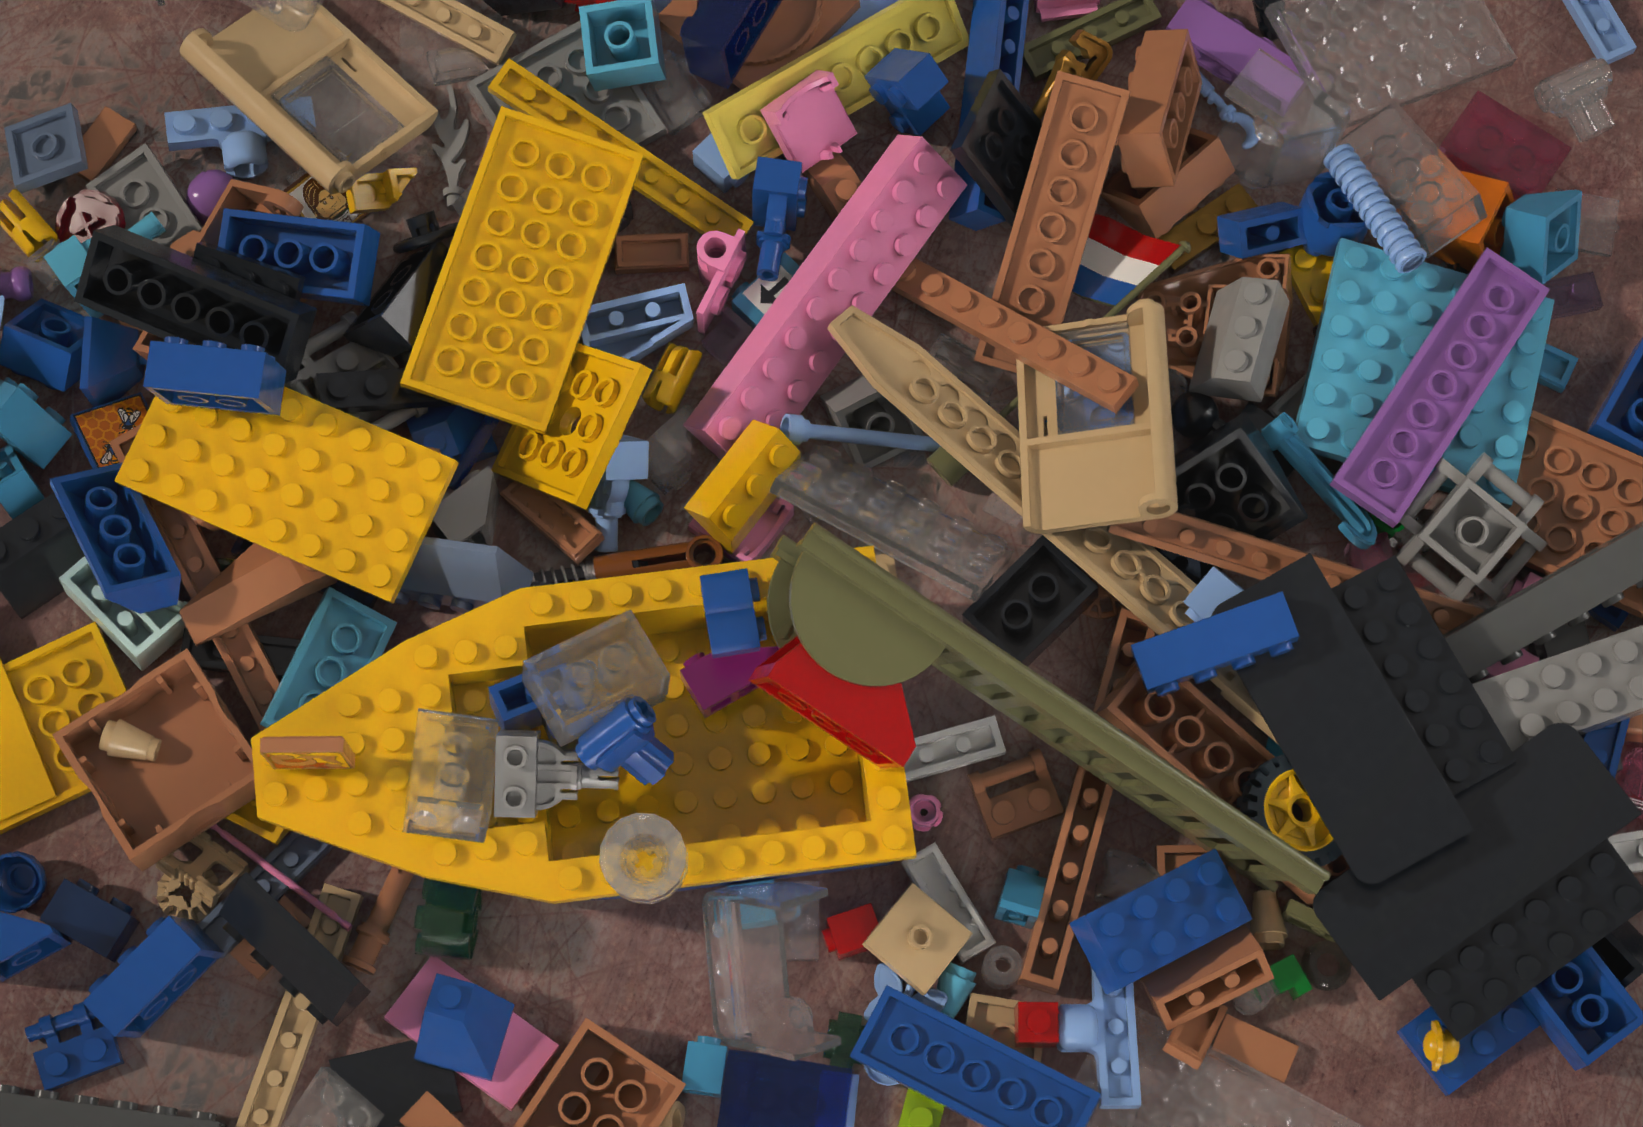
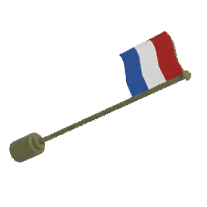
M1095 214L1072 293L1082 299L1113 307L1104 317L1116 316L1184 252L1189 254L1191 245L1187 241H1180L1178 244L1146 236L1110 217ZM1018 396L999 412L1003 418L1018 406ZM941 446L926 459L933 470L950 487L969 472L968 469Z

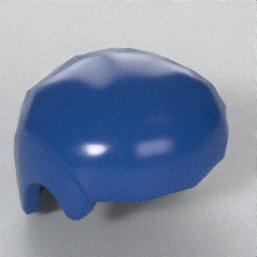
M20 851L0 855V911L16 913L37 903L42 898V894L47 886L46 873L42 864L33 855Z

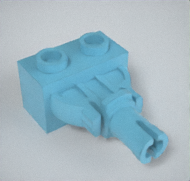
M152 211L128 229V231L150 240L166 232ZM75 235L59 243L52 251L43 256L64 287L74 298L91 241L90 238L81 243ZM81 305L89 316L100 318L104 315L101 312Z

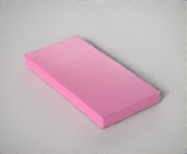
M433 954L384 1016L385 1021L416 1043H418L424 1011L436 974L472 983ZM513 1012L492 1080L488 1081L467 1074L457 1073L512 1112L558 1051L559 1045Z

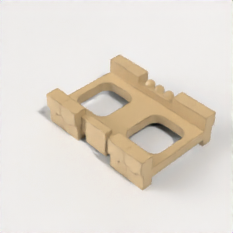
M204 831L189 841L203 851L191 864H184L172 852L158 861L156 868L173 880L178 878L179 882L184 881L185 886L189 885V889L194 890V896L212 908L217 904V898L245 872L249 873V868L246 861L231 850L226 853L225 849L215 841L212 842L211 836ZM215 864H222L233 873L220 886H214L203 877Z

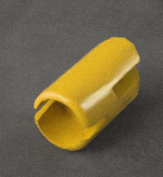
M12 189L8 196L15 204L7 199H3L0 202V210L2 211L0 212V226L30 259L41 258L49 253L42 240L45 239L50 245L55 247L58 235L17 189Z
M668 342L642 395L644 402L657 411H661L666 405L668 406L667 414L676 412L702 359V353L698 350H689L687 347L676 346L674 343Z

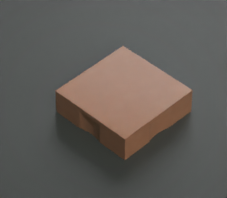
M188 649L183 650L141 677L122 695L99 704L52 734L78 778L92 791L97 799L103 818L129 860L142 872L256 798L252 745ZM119 719H122L153 735L155 738L161 739V747L156 760L153 762L107 756L106 751L99 749L101 735L107 721L113 720L117 722Z

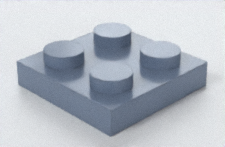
M72 103L4 128L14 186L21 194L88 169L78 110Z

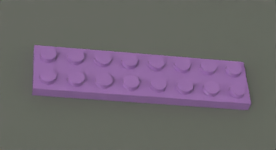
M1487 247L1329 485L1394 528L1550 289Z

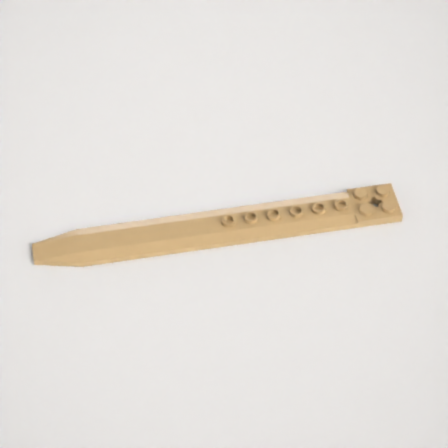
M853 305L829 324L828 331L872 387L1023 517L1019 431L919 344ZM1107 526L1042 534L1157 635L1194 623L1185 614L1189 607L1183 601L1197 584L1153 546L1109 533L1106 530ZM1231 665L1216 670L1218 676L1210 681L1222 690L1220 695L1277 743L1236 670H1233Z

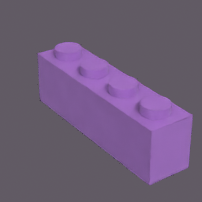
M1186 0L1166 27V30L1188 29L1199 66L1281 118H1284L1302 93L1312 73V70L1307 68L1301 59L1295 56H1288L1280 51L1271 40L1256 36L1247 30L1245 25L1239 20L1228 18L1218 12L1213 4L1207 0Z

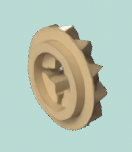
M182 861V862H183L184 864H191L193 861ZM209 869L203 877L214 886H220L217 876ZM164 874L161 880L157 882L156 899L163 913L167 916L187 918L198 922L204 919L216 907L214 905L210 908L194 896V893H192V900H190L191 907H189V903L183 896L172 895L183 889V882H179L178 878L173 880Z

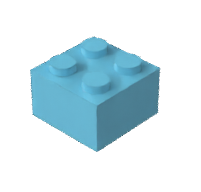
M617 0L579 7L586 75L595 91L667 80L659 13L653 0Z

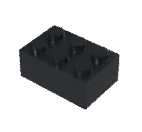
M1042 535L962 613L963 623L1028 667L1098 598V586L1062 551Z

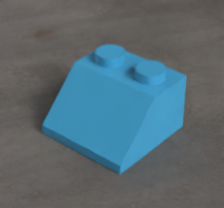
M1575 189L1525 194L1507 206L1502 216V225L1505 227L1500 256L1541 284H1545L1578 259L1582 191Z

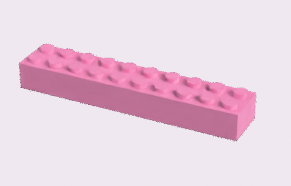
M898 134L683 424L689 432L720 460L753 419L780 429L782 418L786 413L801 414L845 354L843 348L828 331L829 324L851 305L872 317L966 188V182L922 136Z

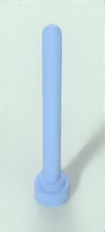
M786 413L780 425V430L794 445H800L809 439L930 452H935L940 447L930 436L811 424L808 419H804L802 415Z

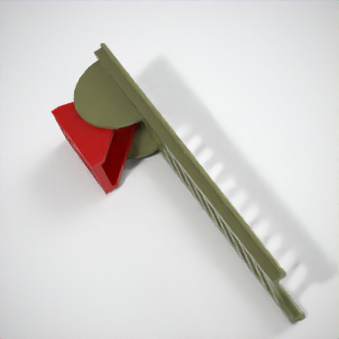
M816 522L798 543L784 534L778 540L777 546L770 555L778 561V564L770 580L767 613L771 632L779 650L759 664L748 681L879 768L904 767L914 751L916 743L901 682L915 677L932 665L1207 852L1216 848L1225 864L1262 889L1276 892L1279 887L1275 883L1276 881H1289L1305 893L1317 895L1324 881L1329 880L1331 876L1329 871Z

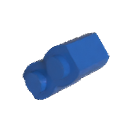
M747 568L700 576V587L712 658L760 651V641L767 640L764 618L763 616H755L753 602L760 601L757 577L749 578Z

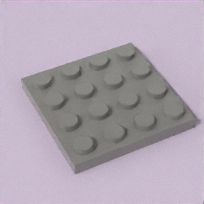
M580 21L511 58V60L641 147L667 134L665 125L638 84L601 91L594 90L586 75ZM504 63L467 82L468 90L492 128L501 106L515 110L488 92V86Z

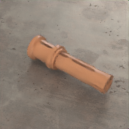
M392 866L367 921L362 922L356 929L358 936L349 955H344L342 959L344 964L365 974L374 975L376 971L374 964L383 945H388L390 941V934L387 931L412 880L413 873Z

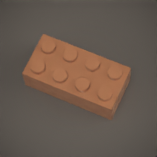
M1188 29L1145 31L1141 46L1136 48L1135 69L1128 76V90L1131 91L1115 145L1120 148L1122 171L1128 174L1132 188L1175 187L1202 87V79Z

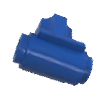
M639 696L625 698L579 737L578 744L575 747L578 757L588 768L592 770L601 768L605 771L613 772L622 766L644 785L648 783L656 784L665 776L667 769L674 762V752L654 737L653 723L656 722L654 710Z

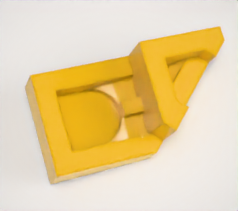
M417 167L391 168L383 173L364 174L346 191L350 214L379 212L389 209L393 203L399 200L407 184L418 173Z

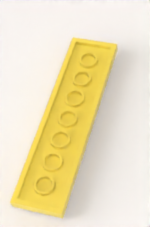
M898 0L702 113L730 177L738 180L756 170L758 156L776 158L783 154L760 110L816 70L833 72L839 84L834 90L845 111L850 115L875 100L869 92L871 86L864 75L894 48L930 53L938 64L969 45V35L955 0Z

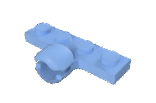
M312 97L288 99L281 104V107L312 136H317ZM235 105L164 112L169 151L219 147L222 150L226 173L237 179L256 178L262 175L268 168L266 144L272 140Z
M1090 965L1092 1002L1088 1004H1061L1058 1007L1059 1043L1056 1047L1061 1052H1088L1094 1055L1098 1092L1102 1095L1099 1101V1109H1139L1141 1107L1134 985L1131 983L1106 995Z

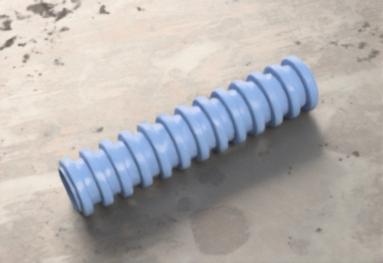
M1342 144L1333 148L1326 155L1323 164L1329 170L1330 175L1335 178V182L1341 187V191L1347 195V199L1353 204L1355 211L1359 212V217L1365 221V225L1371 230L1372 236L1377 238V243L1383 247V251L1389 256L1390 262L1395 265V269L1399 273H1408L1417 269L1424 262L1427 252L1420 248V242L1414 239L1413 232L1408 230V225L1402 221L1401 215L1396 213V208L1390 204V200L1384 195L1383 189L1378 187V182L1372 178L1371 172L1360 161V157L1354 152V148L1350 144Z

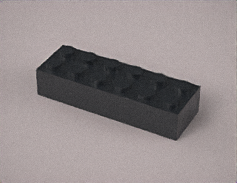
M116 225L93 231L74 302L163 339L167 336L179 337L188 340V344L201 346L204 340H212L225 343L227 345L226 348L240 350L242 344L261 346L265 348L266 353L275 357V361L286 370L285 383L297 378L317 312L315 307Z

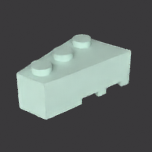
M85 556L59 577L66 594L97 623L99 628L141 671L145 670L183 637L186 626L179 614V610L187 604L185 601L183 603L178 600L177 605L139 614L107 600Z

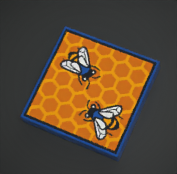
M141 392L70 415L69 421L92 469L120 463L109 442L142 424L149 407Z

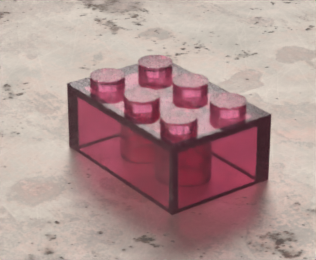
M1478 90L1439 146L1431 163L1509 182L1514 201H1516L1525 194L1543 193L1572 147Z

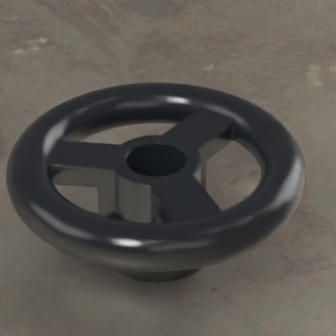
M434 210L409 218L406 222L412 237L395 243L393 251L396 254H401L452 237L459 222L440 227Z

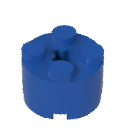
M1324 172L1316 176L1313 182L1308 185L1298 205L1303 207V226L1307 244L1303 245L1304 250L1312 256L1325 255L1334 257L1336 246L1341 238L1363 243L1369 229L1366 227L1365 221L1359 217V212L1355 211L1353 204L1348 201L1347 195L1341 191V187L1337 185L1335 178L1329 172Z

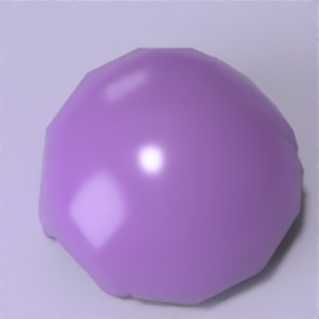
M207 170L206 172H201L189 184L186 202L202 226L205 225L231 179L236 180L224 171Z

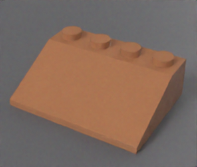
M585 1018L514 1127H659L686 1084L588 1018Z

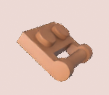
M1039 748L1028 752V756L984 773L980 774L979 771L967 774L969 786L991 841L1061 816L1064 813L1047 770L1044 756ZM1031 771L1034 772L1037 781L992 798L988 797L985 788Z

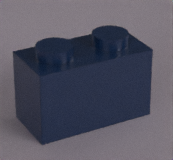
M64 878L39 920L115 963L140 923L130 915L134 908L115 897L111 899L110 903L97 897L100 889L79 878L76 884Z

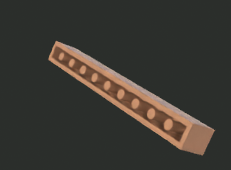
M1122 608L1117 618L1094 701L1093 712H1096L1135 663L1131 645L1152 638L1155 635V632L1130 610ZM1079 764L1076 767L1048 869L1039 915L1031 931L1017 985L1051 995H1056L1061 984L1074 936L1069 923L1079 917L1113 787Z

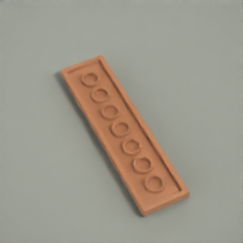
M1059 70L1057 71L992 295V300L1042 327L1063 324L1131 94L1129 90ZM981 339L979 340L974 361L1017 373L1016 359Z

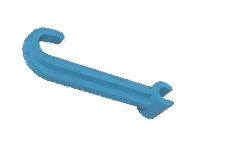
M1283 412L1261 430V434L1271 450L1275 451L1278 449L1340 520L1343 521L1338 525L1343 535L1361 550H1366L1375 544L1377 531L1373 520L1360 505L1329 485L1334 475L1296 434L1298 433V427L1294 420L1287 413Z

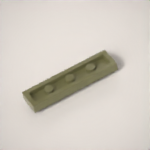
M1117 0L1024 44L1023 64L1035 83L1050 76L1055 58L1062 49L1070 50L1075 55L1077 61L1086 59L1082 57L1080 49L1074 47L1069 42V39L1078 29L1085 30L1113 46L1161 23L1162 15L1153 0Z

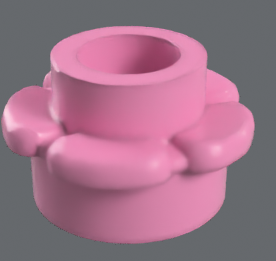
M917 794L909 800L912 824L916 830L926 832L931 827H937L941 823L943 812L940 811L941 803L935 796ZM922 809L927 810L928 814L926 816L920 814Z

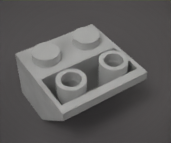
M487 466L481 472L475 470L469 473L461 481L462 486L451 494L445 493L431 523L435 534L440 539L493 545L500 493L493 471Z

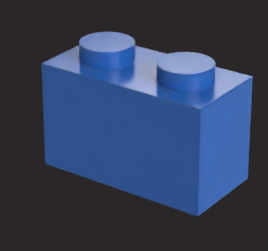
M1277 202L1217 216L1220 252L1244 259L1307 244L1303 226V207Z

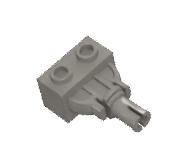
M500 730L496 735L494 817L535 818L539 810L551 808L562 800H578L577 789H619V768L613 772L605 771L601 768L592 770L583 762H575L579 760L576 752L564 751L555 743L540 739L541 731Z

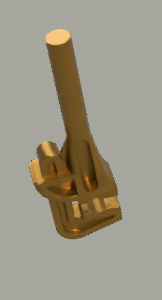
M1078 29L1072 35L1069 42L1074 47L1080 49L1083 58L1090 60L1087 64L1079 62L1070 50L1062 49L1056 56L1052 72L1044 90L1031 108L1040 121L1046 113L1057 71L1096 81L1112 59L1113 52L1109 43L1085 30Z

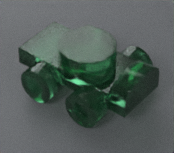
M839 1011L838 1020H829L827 1034L834 1035V1042H825L823 1058L830 1059L829 1067L852 1071L854 1064L862 1065L850 1057L865 1025H861V1015Z

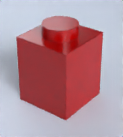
M871 903L826 918L827 929L821 932L828 953L835 951L838 960H842L868 951L862 943L878 925Z
M1018 1002L1014 1007L1015 1047L1055 1048L1059 1043L1058 1002Z

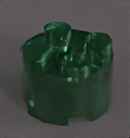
M425 878L422 899L426 900L425 905L417 906L414 927L415 929H422V932L417 934L415 954L462 961L463 959H472L479 934L477 922L478 911H482L483 890Z

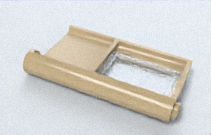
M267 0L213 37L204 28L192 31L180 46V55L330 194L348 191L356 180L426 131L438 115V110L317 0Z
M1140 299L1129 306L1127 314L1043 326L1135 376L1139 386L1118 413L1115 414L1016 359L1024 529L1031 533L1047 534L1160 519L1175 514L1178 510L1163 306L1152 299Z

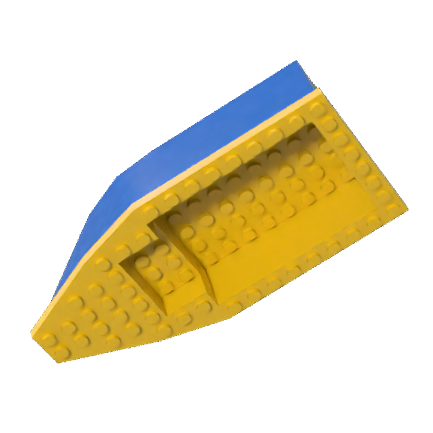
M874 545L854 548L876 563ZM774 558L519 588L403 641L251 738L257 817L260 820L430 880L552 904L581 900L621 899L893 865L899 860L915 859L917 857L905 767L879 768L760 688L704 718L681 680L680 670L685 668L683 664L686 660L700 652H704L705 656L711 653L700 587V576L747 568L749 578L757 577L760 601L753 602L755 616H763L767 635V640L760 641V647L777 646L771 632L767 613L770 580L778 564V561ZM563 658L593 724L597 723L628 697L639 696L652 707L656 714V722L653 723L654 737L674 752V762L667 769L665 776L656 784L648 783L644 785L620 766L618 790L577 789L578 800H562L551 808L539 810L535 818L494 817L496 735L501 728L490 706L488 687ZM543 725L531 729V731H541L540 739L550 741ZM342 736L355 753V769H273L260 753V738Z

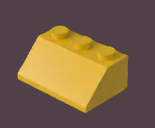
M753 419L688 501L684 509L715 540L721 543V546L727 553L733 554L800 468L801 452L779 428Z

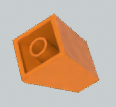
M1426 163L1421 175H1417L1412 183L1411 195L1406 205L1401 206L1398 213L1401 215L1402 221L1408 225V230L1413 232L1414 239L1420 242V248L1447 263H1460L1462 268L1471 271L1487 247L1500 255L1505 227L1502 225V216L1506 207L1514 202L1509 182Z

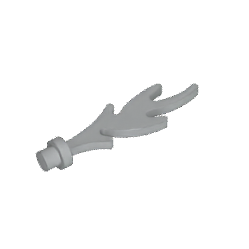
M447 85L446 88L450 100L448 116L443 120L440 118L438 111L434 121L437 134L444 147L441 148L434 143L432 144V149L441 160L447 175L449 187L443 189V199L447 201V209L457 211L462 208V201L465 199V190L458 185L461 173L467 163L465 159H461L457 164H454V161L460 156L466 146L470 123L468 119H464L460 129H455L458 114L457 101L452 86Z

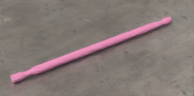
M217 824L210 827V829L218 832L222 838L330 919L337 921L346 931L351 930L352 924L341 919L336 912L229 832L221 829Z

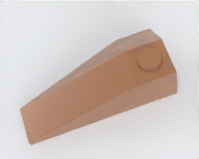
M253 543L181 608L179 614L195 646H198L337 583V579Z

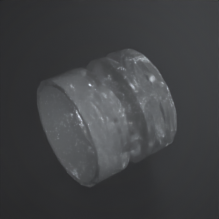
M634 813L619 819L607 830L600 845L599 864L605 880L620 897L635 904L653 905L669 899L681 888L688 873L689 855L681 833L669 820L654 813ZM642 851H645L648 856L654 853L657 856L652 860L654 867L649 871L643 866L635 867L639 862L638 854Z

